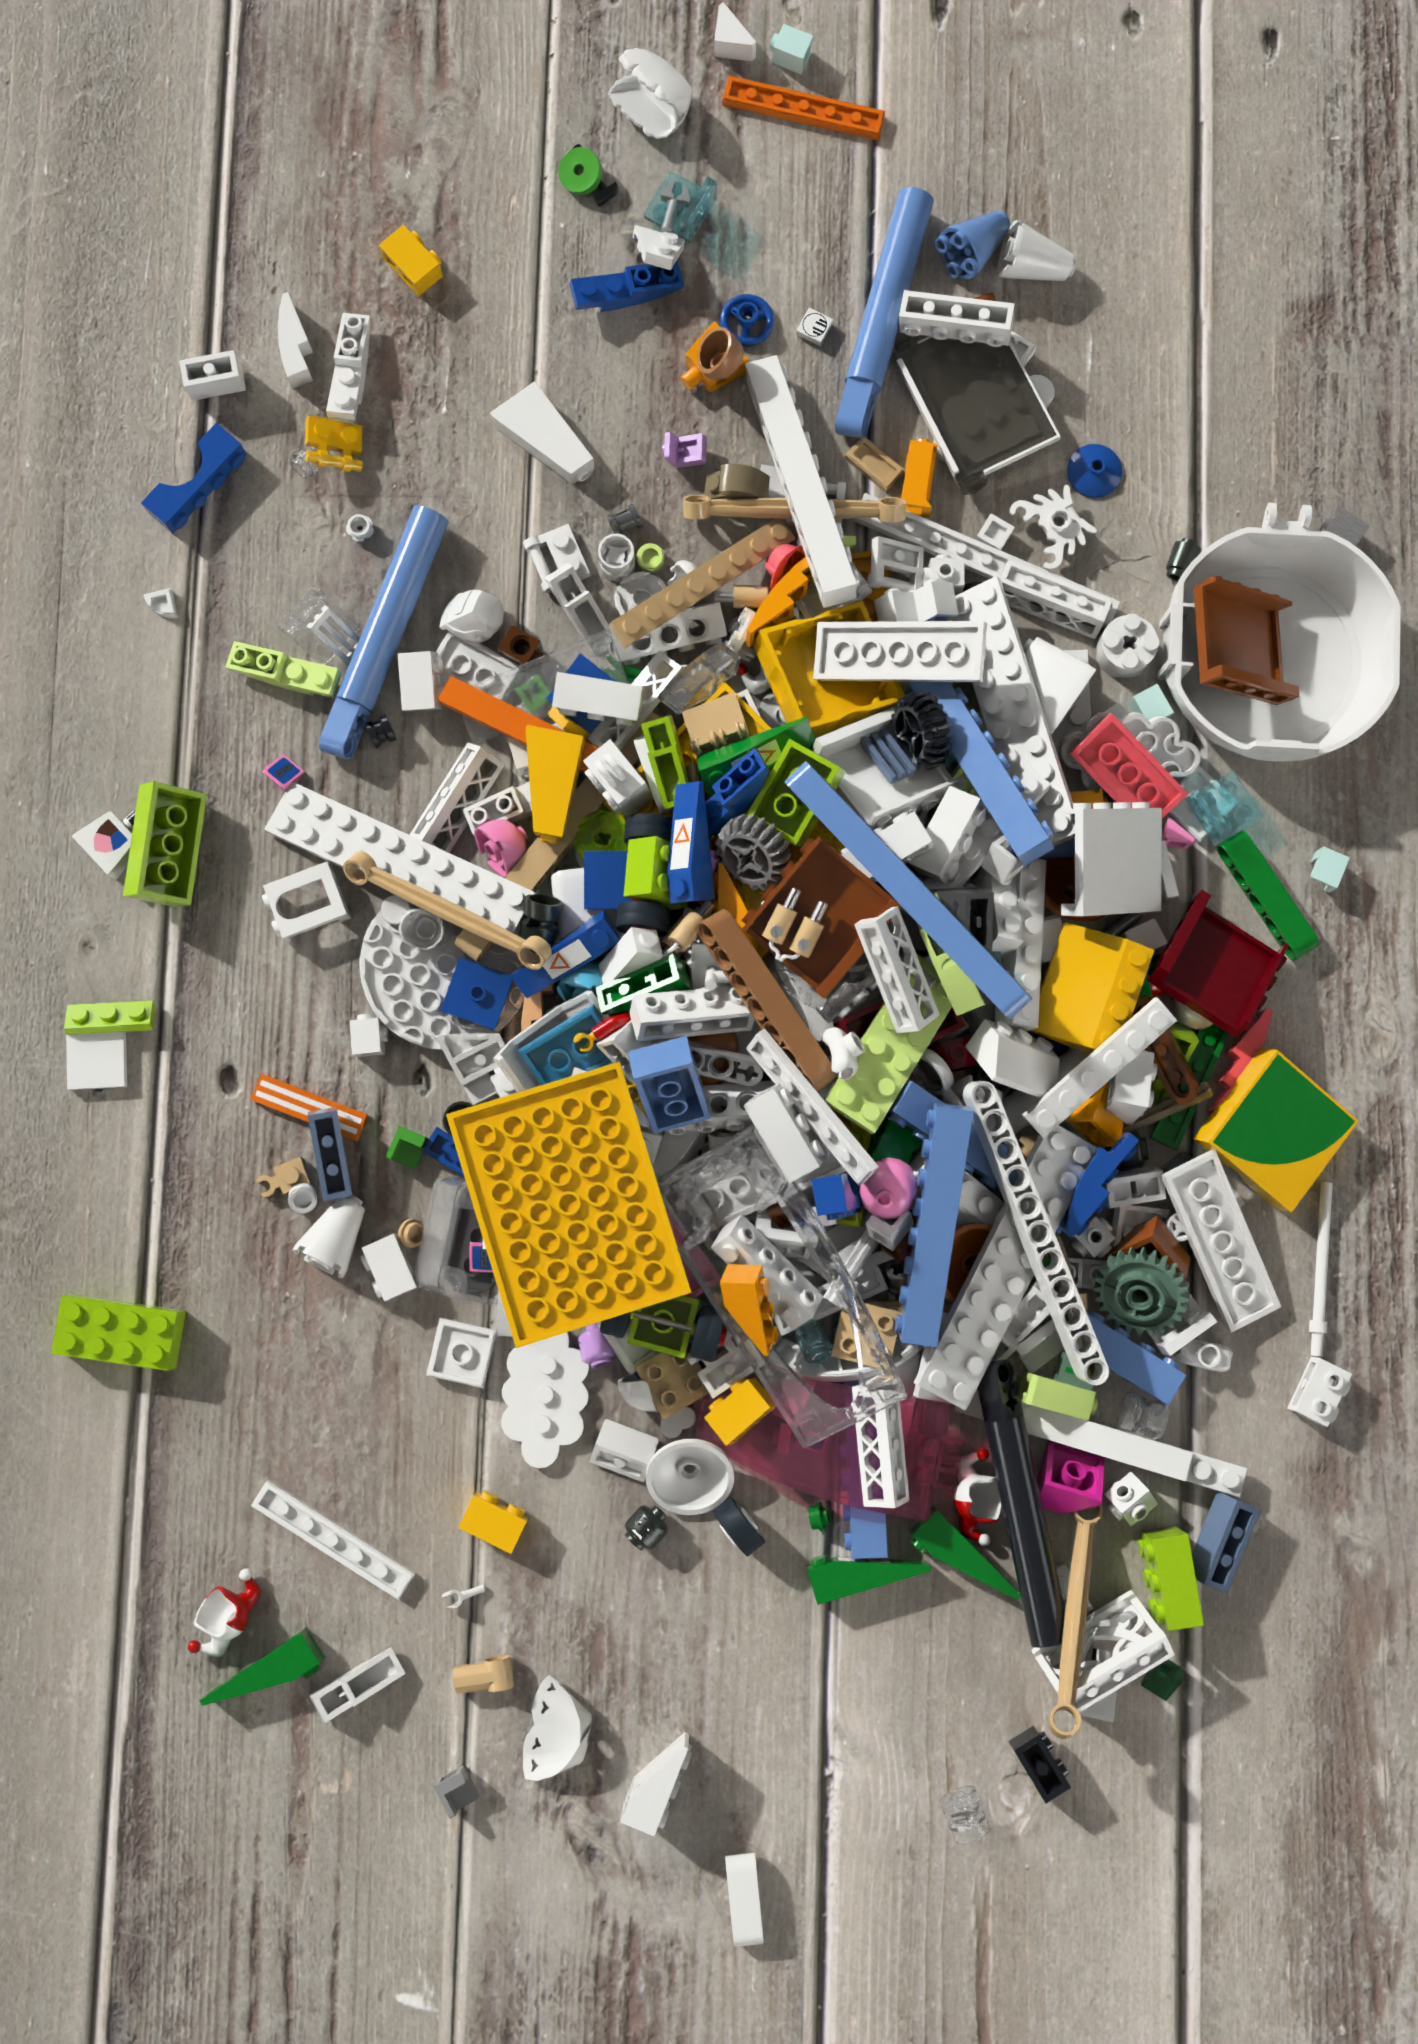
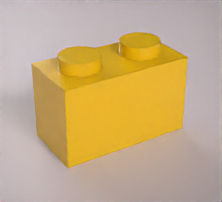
M403 224L380 243L379 248L384 261L419 297L443 277L440 267L442 262L433 250L428 251L423 246V240L414 230L410 232Z
M744 1377L741 1378L730 1388L732 1393L726 1399L720 1397L708 1407L711 1412L704 1418L726 1446L735 1443L777 1406L756 1378L747 1380Z
M483 1490L482 1494L476 1492L458 1528L511 1554L529 1517L524 1515L525 1510L517 1505L510 1503L509 1506H505L499 1503V1497L485 1490Z

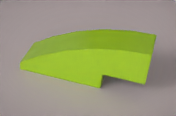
M669 715L641 724L649 750L647 754L664 810L674 807L676 785L689 783L673 717Z

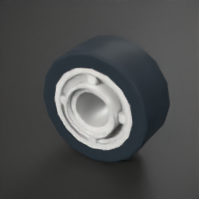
M729 1498L713 1512L721 1524L720 1528L735 1547L738 1546L745 1556H750L765 1543L764 1538L758 1531L759 1527L748 1512L743 1507L741 1508L733 1498Z

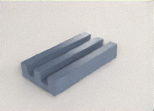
M886 728L881 729L879 734L876 732L871 733L869 738L867 736L861 737L860 745L889 784L915 774L916 767ZM873 744H876V746L882 752L883 757L880 755V753L877 751ZM888 764H891L897 774L892 771Z

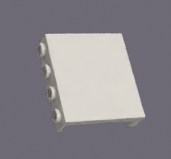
M894 707L816 738L811 749L812 752L846 771L835 791L872 830L879 827L887 828L893 823L892 820L904 812L910 814L913 811L916 813L923 809L925 811L932 809L937 803L942 801L949 786L961 790L966 779L964 774L953 779L941 764L939 767L927 771L916 769L914 775L889 784L860 745V740L863 736L869 738L873 732L879 734L883 728H886L893 737L894 730L891 728V725H893L891 715L894 714ZM873 744L877 751L880 753V755L883 757L882 752L879 750L876 744ZM888 764L892 771L897 774L891 764Z
M1131 802L1113 803V809H1111V803H1093V809H1091V803H1073V809L1061 810V814H1075V903L1061 904V916H1095L1161 911L1162 808H1150V802H1132V808Z

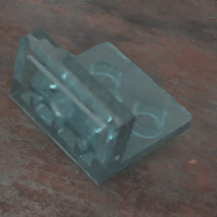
M670 171L646 208L644 218L662 228L668 203L661 201V192L669 183L675 180L673 195L674 199H676L677 196L682 194L685 183L690 195V206H681L678 209L672 232L690 243L717 200V181L707 176L702 185H696Z
M1230 771L1206 787L1202 786L1185 799L1215 847L1263 818V814L1235 771Z

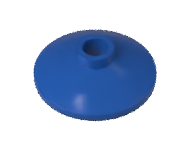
M1089 444L1073 453L1068 462L1067 476L1071 486L1078 493L1086 497L1099 498L1110 494L1116 489L1122 477V465L1119 457L1110 448L1100 444ZM1092 464H1098L1101 470L1093 469Z

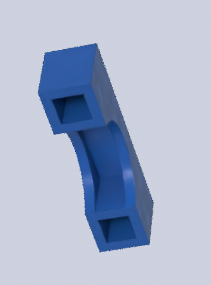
M215 423L197 442L202 452V464L197 475L182 485L171 486L159 483L141 502L146 511L172 534L177 529L185 526L188 517L206 503L207 497L212 491L224 484L226 476L233 469L239 468L247 455L241 443L218 423Z
M848 1173L811 1179L817 1216L826 1215L827 1220H834L861 1212L860 1207L864 1205L859 1195V1186Z

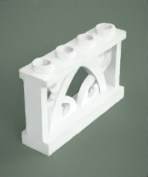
M1132 1590L1092 1612L1086 1618L1082 1661L1075 1708L1079 1713L1175 1655L1166 1635L1158 1627ZM1137 1616L1138 1621L1133 1629L1129 1630L1131 1628L1130 1620ZM1146 1625L1151 1634L1142 1637L1139 1634ZM1094 1641H1118L1113 1650V1657L1103 1663L1095 1660L1084 1662L1086 1654ZM1062 1644L1043 1648L1035 1647L1032 1649V1653L1058 1694L1060 1669H1055L1053 1666L1060 1663Z

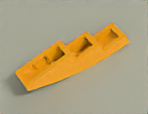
M806 557L798 562L774 586L759 606L747 628L745 644L749 648L754 645L759 630L785 623L792 618L794 603L807 594L808 581L813 578Z

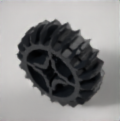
M913 692L898 699L897 704L893 708L894 714L891 715L893 720L891 728L894 730L893 738H895L897 744L919 771L931 770L944 764L945 759L949 757V749L952 748L950 743L952 735L949 732L951 725L947 722L946 718L948 715L944 714L943 705L938 704V699L936 696L932 697L930 692Z

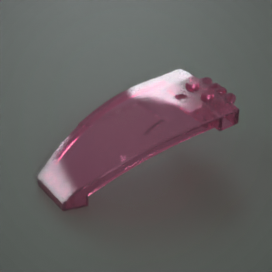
M744 1377L745 1380L756 1378L777 1406L735 1443L728 1446L723 1443L704 1417L711 1412L708 1407L720 1397L726 1399L732 1391L728 1388L713 1399L710 1394L703 1397L695 1433L696 1438L718 1446L729 1458L772 1480L807 1494L855 1508L928 1521L935 1489L948 1492L955 1491V1485L952 1483L937 1481L939 1472L949 1475H957L959 1472V1468L941 1463V1460L955 1463L961 1462V1456L958 1454L943 1452L945 1443L956 1446H963L965 1443V1439L961 1437L947 1435L952 1408L950 1403L921 1399L913 1395L899 1393L910 1501L897 1508L865 1507L863 1504L852 1387L856 1385L801 1379ZM862 1393L863 1404L871 1411L874 1407L873 1393ZM869 1421L866 1425V1434L874 1441L877 1437V1428ZM872 1451L869 1455V1464L877 1471L880 1467V1459ZM875 1481L872 1485L873 1499H884L883 1489Z

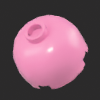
M491 820L482 824L474 831L478 849L481 854L487 853L491 859L487 864L501 877L507 876L527 851L526 842L528 837L522 827H516L507 820Z
M883 1158L881 1161L875 1162L879 1168L866 1182L859 1186V1195L862 1204L868 1212L878 1218L895 1219L911 1210L915 1198H918L920 1186H917V1178L910 1165L900 1159Z

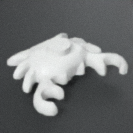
M1069 485L1064 486L1063 499L1053 489H1049L1048 495L1051 500L1035 494L1033 500L1040 503L1041 506L1025 500H1018L1010 507L1009 514L1011 516L1019 508L1025 511L1024 522L1029 521L1033 516H1038V526L1042 527L1047 535V539L1055 543V545L1047 547L1043 551L1045 555L1050 554L1055 558L1053 563L1045 562L1043 564L1046 570H1055L1060 566L1063 560L1064 545H1068V555L1072 556L1074 554L1075 537L1081 546L1085 545L1086 541L1082 530L1091 534L1097 532L1095 527L1087 523L1083 518L1080 519L1073 508Z

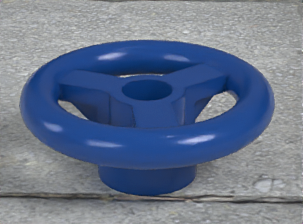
M742 294L730 299L723 307L720 315L721 327L731 332L732 330L728 324L729 314L737 318L742 330L741 337L737 335L736 337L744 347L762 343L769 337L774 327V314L770 305L761 297L752 294ZM749 316L751 319L746 320L743 317ZM766 318L764 330L759 335L749 338L750 328L757 321Z

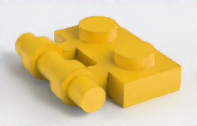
M308 415L305 422V446L316 447V452L307 450L306 462L316 463L317 467L326 468V466L340 468V471L348 473L351 470L361 472L362 461L353 459L351 455L359 456L362 453V425ZM327 450L340 452V456L330 455Z

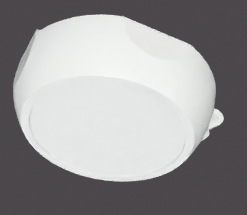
M1268 503L1265 509L1262 528H1242L1215 541L1190 563L1175 586L1170 606L1159 621V628L1163 629L1162 668L1158 671V679L1167 681L1173 698L1184 716L1200 733L1215 744L1238 755L1256 760L1299 761L1328 754L1357 739L1376 723L1392 702L1400 684L1401 606L1383 572L1364 552L1334 533L1308 530L1312 519L1311 505H1302L1298 521L1276 520L1277 504ZM1221 576L1225 580L1240 582L1243 586L1258 588L1262 592L1271 595L1276 594L1280 598L1292 601V606L1282 609L1278 613L1283 679L1285 683L1299 686L1298 698L1274 705L1200 684L1194 586L1205 582V579L1208 577Z

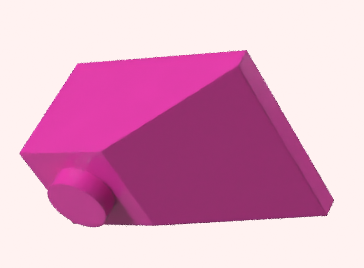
M1048 1440L1037 1477L1043 1508L1065 1514L1101 1505L1105 1457Z

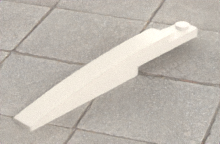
M976 1389L966 1411L956 1405L954 1411L984 1420L978 1389ZM1021 1401L1028 1434L1240 1497L1247 1471L1245 1467L1090 1420L1087 1421L1029 1405Z

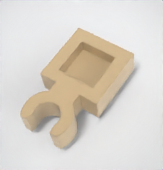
M302 1157L273 1167L276 1174L273 1177L262 1175L256 1179L257 1183H263L264 1181L270 1183V1189L267 1192L261 1193L262 1197L273 1196L278 1188H281L282 1193L286 1195L297 1184H312Z

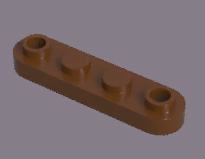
M1147 995L1139 996L1132 1017L1141 1010L1142 1005H1147L1153 998ZM1169 1027L1145 1050L1155 1053L1154 1063L1157 1064V1074L1169 1097L1176 1103L1185 1104L1192 1101L1198 1095L1199 1085ZM1181 1083L1188 1085V1092L1182 1091Z

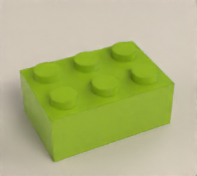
M789 739L748 811L747 816L755 814L758 820L765 817L769 825L775 823L774 828L778 832H783L782 838L802 848L819 818L784 781L807 761L836 790L846 771Z
M1175 1526L1140 1531L1141 1539L1137 1540V1547L1140 1557H1144L1146 1569L1142 1570L1145 1587L1150 1589L1151 1599L1147 1600L1150 1616L1154 1617L1168 1631L1204 1626L1188 1534Z

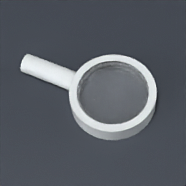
M926 1048L912 1071L914 1077L928 1091L942 1095L948 1104L965 1106L951 1088L954 1078L949 1066L937 1053Z

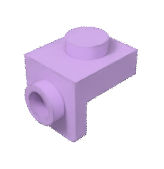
M666 432L665 443L662 446L664 458L676 468L706 464L707 437L703 433L677 437L672 432Z

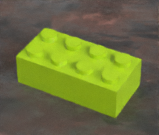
M156 781L139 785L123 892L124 897L172 907L191 906L207 794Z
M74 1294L61 1295L51 1354L165 1371L176 1369L186 1311Z

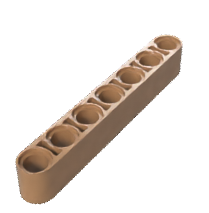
M722 909L699 922L697 925L698 935L761 1030L766 1029L817 1092L837 1079V1074L831 1070L832 1063L732 914Z

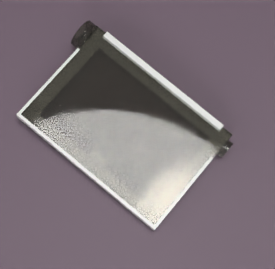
M928 336L911 344L909 339H905L895 346L896 352L892 353V358L963 495H970L981 490L988 482L986 475L1060 440V434L1011 341L1009 346L993 347L982 342L964 343L958 339L947 338L945 340H938Z

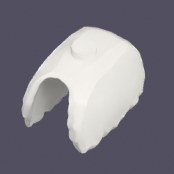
M639 48L627 49L619 57V61L623 64L624 69L632 71V74L623 76L620 80L615 81V84L608 92L609 98L615 107L621 108V112L627 116L628 120L632 121L634 125L643 128V132L647 136H652L655 139L667 138L683 123L688 113L692 98L691 86L671 64L655 53Z

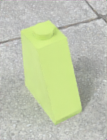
M1023 1371L1018 1389L1022 1402L1089 1421L1090 1415L1095 1414L1098 1405V1399L1095 1398L1096 1392Z

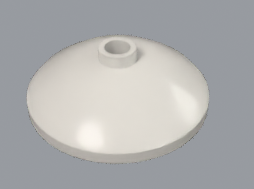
M682 1439L663 1446L653 1455L646 1470V1486L652 1499L662 1508L681 1515H697L715 1509L727 1499L734 1484V1469L728 1455L718 1446L700 1439Z

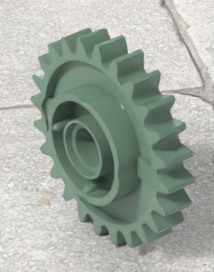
M1130 1247L1128 1255L1119 1250L1117 1256L1110 1255L1107 1263L1103 1262L1100 1270L1097 1272L1093 1288L1097 1292L1095 1301L1101 1302L1099 1311H1108L1106 1320L1116 1319L1115 1326L1125 1325L1126 1332L1128 1333L1135 1328L1138 1336H1141L1143 1330H1147L1150 1336H1153L1155 1329H1158L1163 1334L1166 1325L1173 1329L1176 1320L1181 1321L1183 1312L1187 1311L1190 1293L1187 1292L1189 1282L1183 1281L1185 1273L1175 1272L1178 1264H1167L1168 1256L1165 1255L1161 1259L1158 1258L1157 1250H1154L1151 1255L1146 1253L1145 1247H1142L1140 1253H1136L1133 1247ZM1137 1290H1142L1146 1292V1294L1140 1293Z

